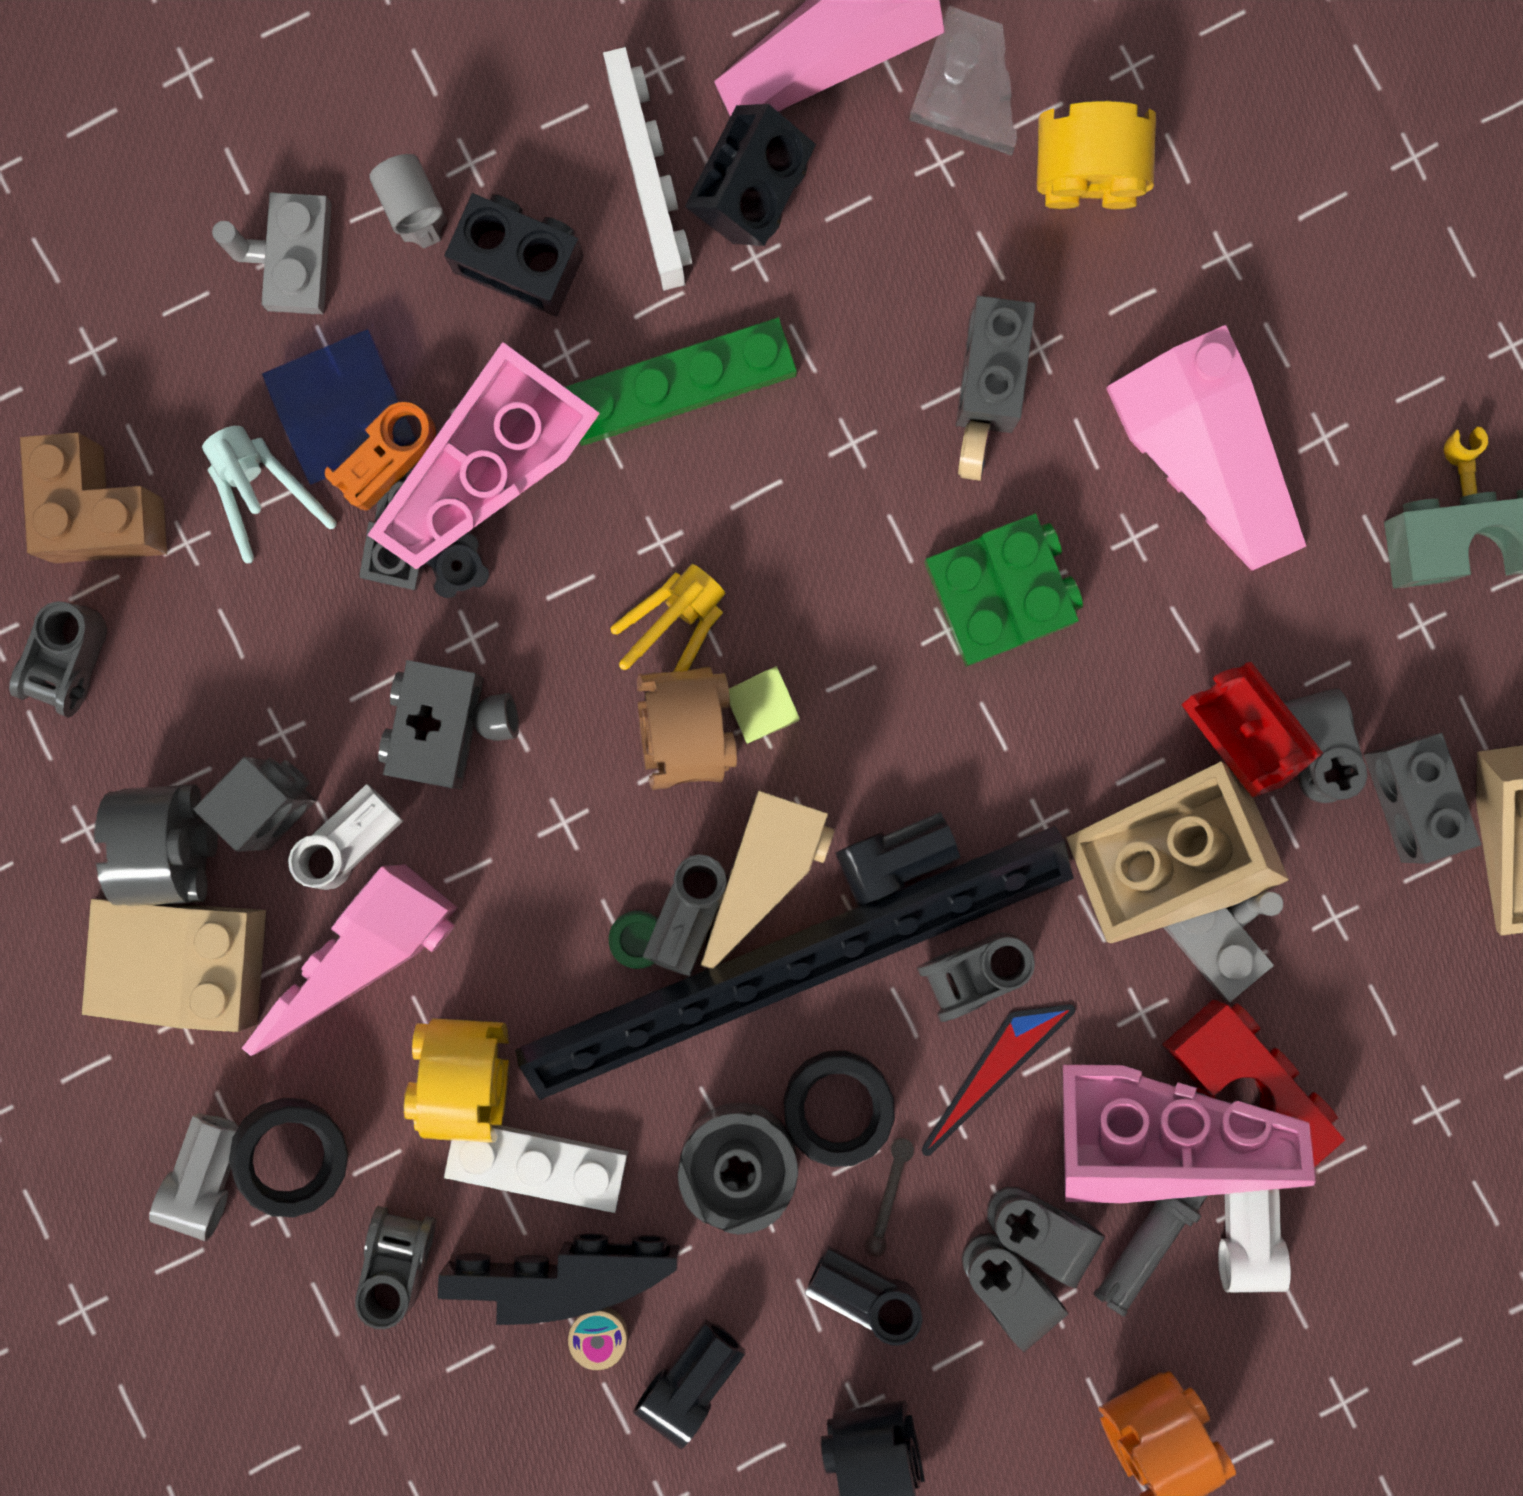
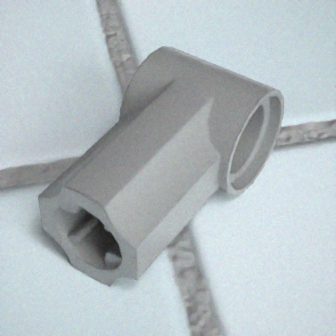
M401 154L378 164L371 171L369 177L393 231L400 234L404 242L419 244L423 249L440 242L442 229L448 221L419 158L414 154Z
M201 1113L192 1117L173 1172L167 1174L153 1200L149 1216L150 1222L203 1241H208L221 1220L227 1203L228 1191L224 1190L231 1170L229 1155L232 1137L239 1127L236 1122L219 1116Z

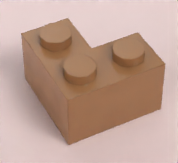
M79 432L20 437L27 554L54 564L167 555L164 498L142 486L106 489L103 446Z

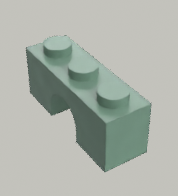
M1523 489L1516 491L1517 499L1497 501L1496 492H1483L1459 498V506L1440 508L1439 499H1424L1403 504V513L1384 522L1393 589L1448 583L1471 575L1468 552L1469 545L1475 534L1484 535L1498 545L1503 555L1506 576L1523 574Z

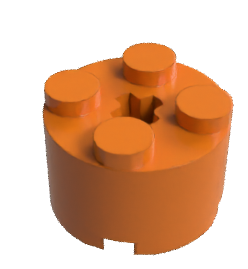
M1170 1371L1155 1374L1098 1408L1104 1415L1100 1418L1103 1429L1128 1477L1134 1475L1142 1486L1147 1484L1149 1489L1140 1493V1496H1205L1224 1485L1226 1480L1236 1475L1235 1467L1224 1448L1217 1441L1212 1443L1203 1427L1204 1424L1210 1421L1203 1402L1191 1387L1183 1391L1181 1385Z

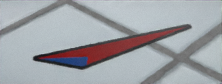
M1068 1004L1011 1012L923 1145L922 1153L925 1156H930L1075 1013V1007Z

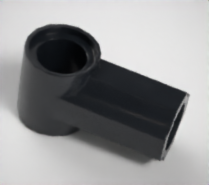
M941 812L885 836L882 832L835 852L858 906L889 895L905 887V881L921 874L929 873L961 858L953 834Z
M828 1245L811 1276L805 1294L869 1328L883 1343L896 1346L912 1341L920 1332L922 1325L920 1300L915 1289L907 1282L890 1279ZM892 1299L904 1301L911 1308L909 1317L900 1324L885 1322L879 1315V1309L885 1302Z
M705 1319L668 1371L663 1368L651 1381L637 1402L633 1414L679 1449L684 1448L706 1419L711 1408V1400L745 1355V1349L729 1332L718 1324H713Z

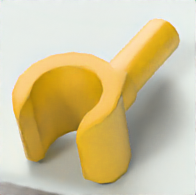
M1476 427L1470 433L1469 443L1472 450H1468L1461 445L1458 429L1455 430L1444 444L1446 459L1451 464L1458 466L1462 497L1477 494L1475 459L1488 445V436L1481 427Z

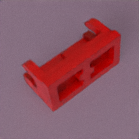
M1247 662L1241 667L1228 669L1212 678L1216 685L1206 691H1200L1191 695L1181 704L1252 798L1282 788L1323 754L1322 750L1252 662Z

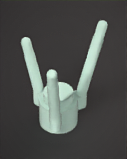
M230 426L217 431L204 442L202 448L211 463L208 472L218 488L235 541L245 563H252L254 555L231 486L238 488L251 513L258 514L261 511V505L249 483L261 472L258 463L262 462L327 528L334 529L337 526L336 520L271 454L262 438L250 440L243 427Z

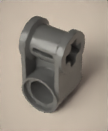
M61 601L48 603L41 608L34 619V625L23 654L12 672L9 685L10 694L20 700H25L28 697L55 706L56 713L67 718L73 716L84 702L90 686L91 674L102 645L106 640L107 627L101 614L91 607ZM74 615L78 621V635L71 643H67L63 635V626L66 620Z
M1333 688L1285 701L1284 704L1323 752L1322 755L1297 775L1299 786L1303 793L1309 799L1318 803H1332L1358 795L1365 787L1368 777L1367 766L1364 763L1354 731L1351 708L1344 693L1339 688ZM1330 769H1338L1340 780L1327 783L1324 779V772Z
M999 933L967 947L957 948L939 955L918 966L917 970L920 976L928 978L941 1008L937 1013L940 1022H945L968 1014L985 1005L988 1001L1025 985L1033 975L1035 961L1032 951L1021 939L1013 934ZM1003 946L1017 948L1021 956L1019 968L1008 976L995 974L990 966L991 956L998 948ZM947 973L951 974L959 991L957 996L953 994L946 978Z
M1016 1186L1005 1187L997 1191L991 1197L987 1206L988 1222L1004 1246L1031 1261L1051 1277L1072 1288H1077L1105 1238L1103 1233L1076 1215L1064 1209H1058L1025 1189ZM1011 1213L1016 1216H1021L1025 1213L1028 1217L1024 1225L1014 1222L1010 1226L1006 1221Z
M376 1207L366 1236L364 1263L355 1296V1309L358 1317L365 1325L374 1329L391 1328L397 1325L414 1306L418 1297L423 1270L431 1251L436 1218L426 1216L420 1221L391 1215L387 1207ZM379 1283L392 1285L400 1296L399 1308L387 1309L382 1307L375 1298V1286Z
M991 1233L979 1234L970 1239L964 1247L962 1266L975 1293L987 1305L1003 1330L1023 1352L1027 1351L1069 1315L1066 1308L1035 1271L1032 1272L1017 1253L1004 1246L997 1235ZM989 1259L1001 1267V1270L994 1275L989 1270H983L982 1264Z

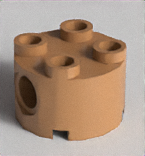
M705 666L682 672L638 674L637 690H648V692H645L646 701L638 702L646 770L656 768L658 770V773H652L649 776L648 781L651 789L671 788L673 785L696 781L722 782L725 771H729L730 767L737 766V752L733 732H723L722 709L729 708L730 702L725 673L713 674L711 668Z

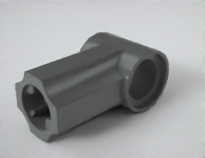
M695 855L688 857L680 863L675 871L673 885L647 944L643 958L661 967L690 977L726 891L727 880L725 870L718 861L710 856ZM695 872H705L713 877L717 887L713 894L707 898H693L683 888L686 878Z

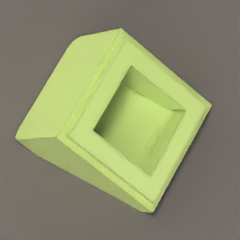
M777 666L729 689V704L747 744L800 720Z

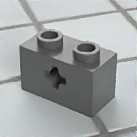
M406 660L404 673L397 672L395 674L391 687L390 704L397 706L393 728H386L380 741L378 759L379 762L385 763L383 775L462 790L474 732V724L472 722L473 711L480 702L484 678L472 672ZM432 710V717L441 721V727L439 732L429 731L426 738V732L417 728V722L419 718H429Z

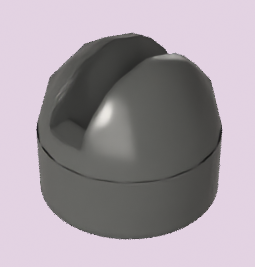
M510 693L489 696L482 700L473 711L472 722L474 727L484 738L502 741L518 737V712L515 701Z

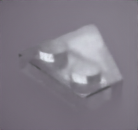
M948 6L943 20L945 33L938 35L909 120L1012 156L1018 138L1017 131L1013 128L1010 99L1012 93L1009 72L1006 70L1004 60L1006 47L1003 25Z

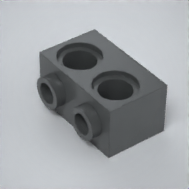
M977 296L969 315L955 426L966 427V424L970 421L990 423L991 431L1013 432L1022 414L1035 303Z
M1443 733L1417 736L1363 754L1401 863L1427 864L1482 845Z
M243 757L193 810L235 851L269 850L317 800L305 790L310 781L287 760L279 764L270 757L267 760Z

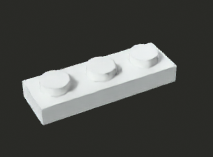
M491 1125L498 1135L495 1143L451 1140L444 1174L446 1179L615 1213L617 1209L628 1151L502 1125Z

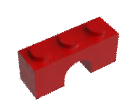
M1213 999L1162 1044L1163 1047L1196 1085L1212 1096H1215L1233 1080L1244 1077L1252 1078L1260 1092V1108L1310 1124L1314 1167L1317 1166L1345 1141L1344 1137L1332 1125L1338 1119L1337 1114L1314 1091L1309 1096L1303 1092L1293 1080L1300 1074L1297 1068L1276 1047L1269 1052L1255 1037V1034L1261 1030L1260 1026L1242 1006L1235 1003L1230 1008L1227 1004Z

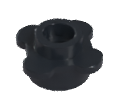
M466 533L426 562L427 565L432 567L436 578L434 590L441 597L451 598L455 596L457 591H464L473 586L482 587L488 580L489 571L482 565V561L476 552L479 543L472 534ZM454 560L461 562V568L457 571L451 568V563Z

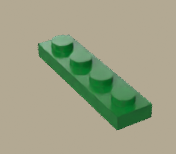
M778 317L590 378L565 388L600 413L579 442L581 446H585L796 377L797 371Z

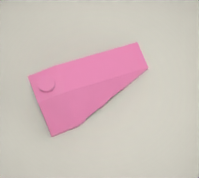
M807 0L714 81L716 88L730 116L736 105L770 104L779 112L945 33L940 0Z
M1226 325L1168 350L1106 388L1129 440L1142 454L1146 452L1168 476L1166 478L1168 482L1178 492L1182 491L1205 515L1207 524L1251 571L1306 547L1251 378Z
M502 342L370 530L368 536L415 569H418L563 464L600 413Z
M406 864L381 866L331 928L340 938L337 941L334 938L329 940L319 951L310 956L301 968L303 970L302 975L307 981L301 988L294 984L278 999L242 1049L252 1056L271 1047L416 956L425 947L431 952L435 951L455 927L448 919L457 907Z
M1063 1065L1065 1202L1131 1203L1313 1186L1315 1184L1310 1124L1240 1101L1231 1104L1196 1093L1197 1088L1177 1082L1176 1086L1146 1078L1142 1076V1071L1123 1065Z

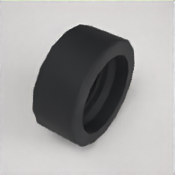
M848 1051L823 1052L806 1060L791 1076L784 1095L785 1126L795 1146L811 1160L830 1167L854 1166L873 1157L888 1140L895 1120L894 1097L882 1072L867 1058ZM830 1074H846L857 1078L867 1087L872 1097L873 1114L869 1126L860 1136L848 1142H831L820 1138L811 1130L805 1118L804 1103L808 1091L818 1080Z
M280 1098L264 1103L247 1115L232 1137L229 1162L236 1186L249 1204L270 1216L292 1218L316 1211L334 1196L345 1177L348 1161V1151L344 1135L325 1109L306 1099ZM287 1122L301 1123L313 1129L322 1141L324 1149L322 1166L316 1177L304 1187L292 1191L274 1190L264 1185L255 1173L253 1165L255 1147L261 1137L273 1127Z

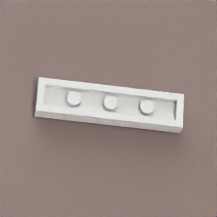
M626 47L603 52L609 83L663 291L685 285L682 266L692 264V259L684 229L673 232L669 217V211L678 209L670 174L659 177L654 157L664 155L656 120L645 122L640 103L650 101L642 66L631 68Z

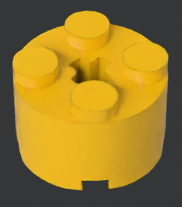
M1096 101L1070 104L1068 117L1054 119V108L1041 113L1038 118L1037 191L1045 195V206L1054 209L1075 208L1079 206L1080 198H1102V207L1107 209H1127L1137 206V196L1146 194V192L1154 187L1156 112L1149 108L1142 118L1137 116V104Z
M433 1018L429 1024H416L412 1041L413 1059L420 1060L417 1083L409 1082L407 1085L404 1115L405 1119H414V1128L419 1132L421 1138L496 1142L498 1135L491 1125L502 1124L508 1084L509 1060L498 1058L497 1043L509 1044L508 1029L505 1023Z

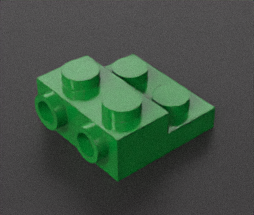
M1036 513L984 533L978 539L929 557L924 561L965 667L1068 628L1079 621L1075 612L1083 608L1079 588L1071 576L1062 579L1054 557L1062 554L1058 536L1051 523L1040 525Z

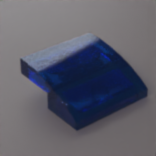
M369 328L262 373L276 411L310 485L326 478L325 469L327 466L336 470L370 437L365 429L387 407L400 402L392 385L393 380ZM407 415L396 421L392 431L396 444L403 446L415 441L417 437Z

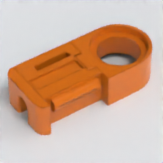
M398 402L387 407L365 429L370 437L336 470L328 466L326 467V478L333 486L339 488L344 493V497L351 505L361 510L371 509L394 484L420 461L436 438V426L433 419L417 405L409 402ZM406 415L418 417L422 426L419 439L410 446L397 445L392 434L396 421Z

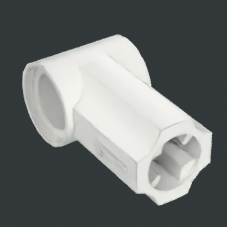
M366 784L312 836L304 837L294 845L288 860L290 872L294 879L303 886L323 890L337 888L345 883L351 874V870L403 822V819L370 785ZM327 847L333 855V868L328 875L317 879L309 870V860L314 851Z
M1279 1189L1225 1194L1226 1239H1221L1218 1249L1219 1274L1224 1291L1287 1292L1290 1285L1291 1268L1288 1249L1285 1241L1281 1238Z

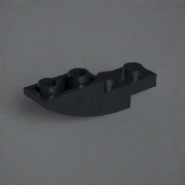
M584 1233L575 1235L573 1242L564 1241L558 1254V1265L549 1264V1258L541 1255L517 1256L514 1258V1263H491V1256L487 1254H460L455 1257V1261H448L439 1273L437 1299L497 1301L496 1325H525L569 1319L621 1303L653 1287L677 1271L680 1245H667V1238L657 1235L635 1236L632 1238V1244L608 1243L609 1237L607 1235Z

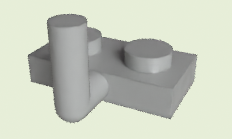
M270 193L266 240L245 239L234 225L228 221H220L214 225L212 230L213 238L232 259L237 262L264 264L261 305L267 311L324 315L332 206L327 196Z
M1264 891L1233 905L1228 910L1223 908L1163 928L1222 999L1230 1003L1274 966L1243 927L1259 914L1268 916L1279 914L1283 908V900L1277 893Z

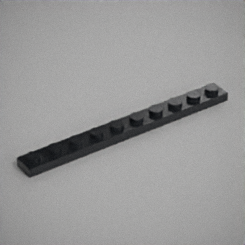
M1056 826L1027 836L998 850L974 858L925 880L918 881L911 886L819 924L812 925L807 929L766 946L759 947L754 951L717 965L713 969H706L696 975L650 992L638 999L515 1049L518 1066L539 1100L1070 881L1074 877L1065 841Z

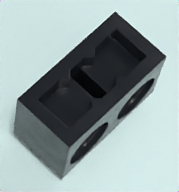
M770 104L736 105L685 207L732 244L765 246L768 239L779 228L782 220L781 213L794 188L805 177L807 162L816 144ZM767 147H768V160H767V156H766ZM741 197H742V199H743L742 212H741V208H740Z
M472 193L444 254L453 273L557 317L584 257L579 239L574 236L575 231L565 223L551 217H544L543 221L540 222L523 215V209L518 204L503 196L492 194L490 200ZM490 230H499L505 233L503 241L497 247L492 249L478 247V241L484 233ZM550 252L558 256L556 264L548 271L537 272L529 268L532 259L540 253Z

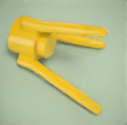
M691 564L682 575L675 572L660 589L611 626V632L618 635L668 599L665 603L669 608L620 660V668L623 670L629 669L678 617L690 625L699 618L700 621L673 672L689 670L711 626L723 614L716 606L726 594L722 587L705 571L694 564Z

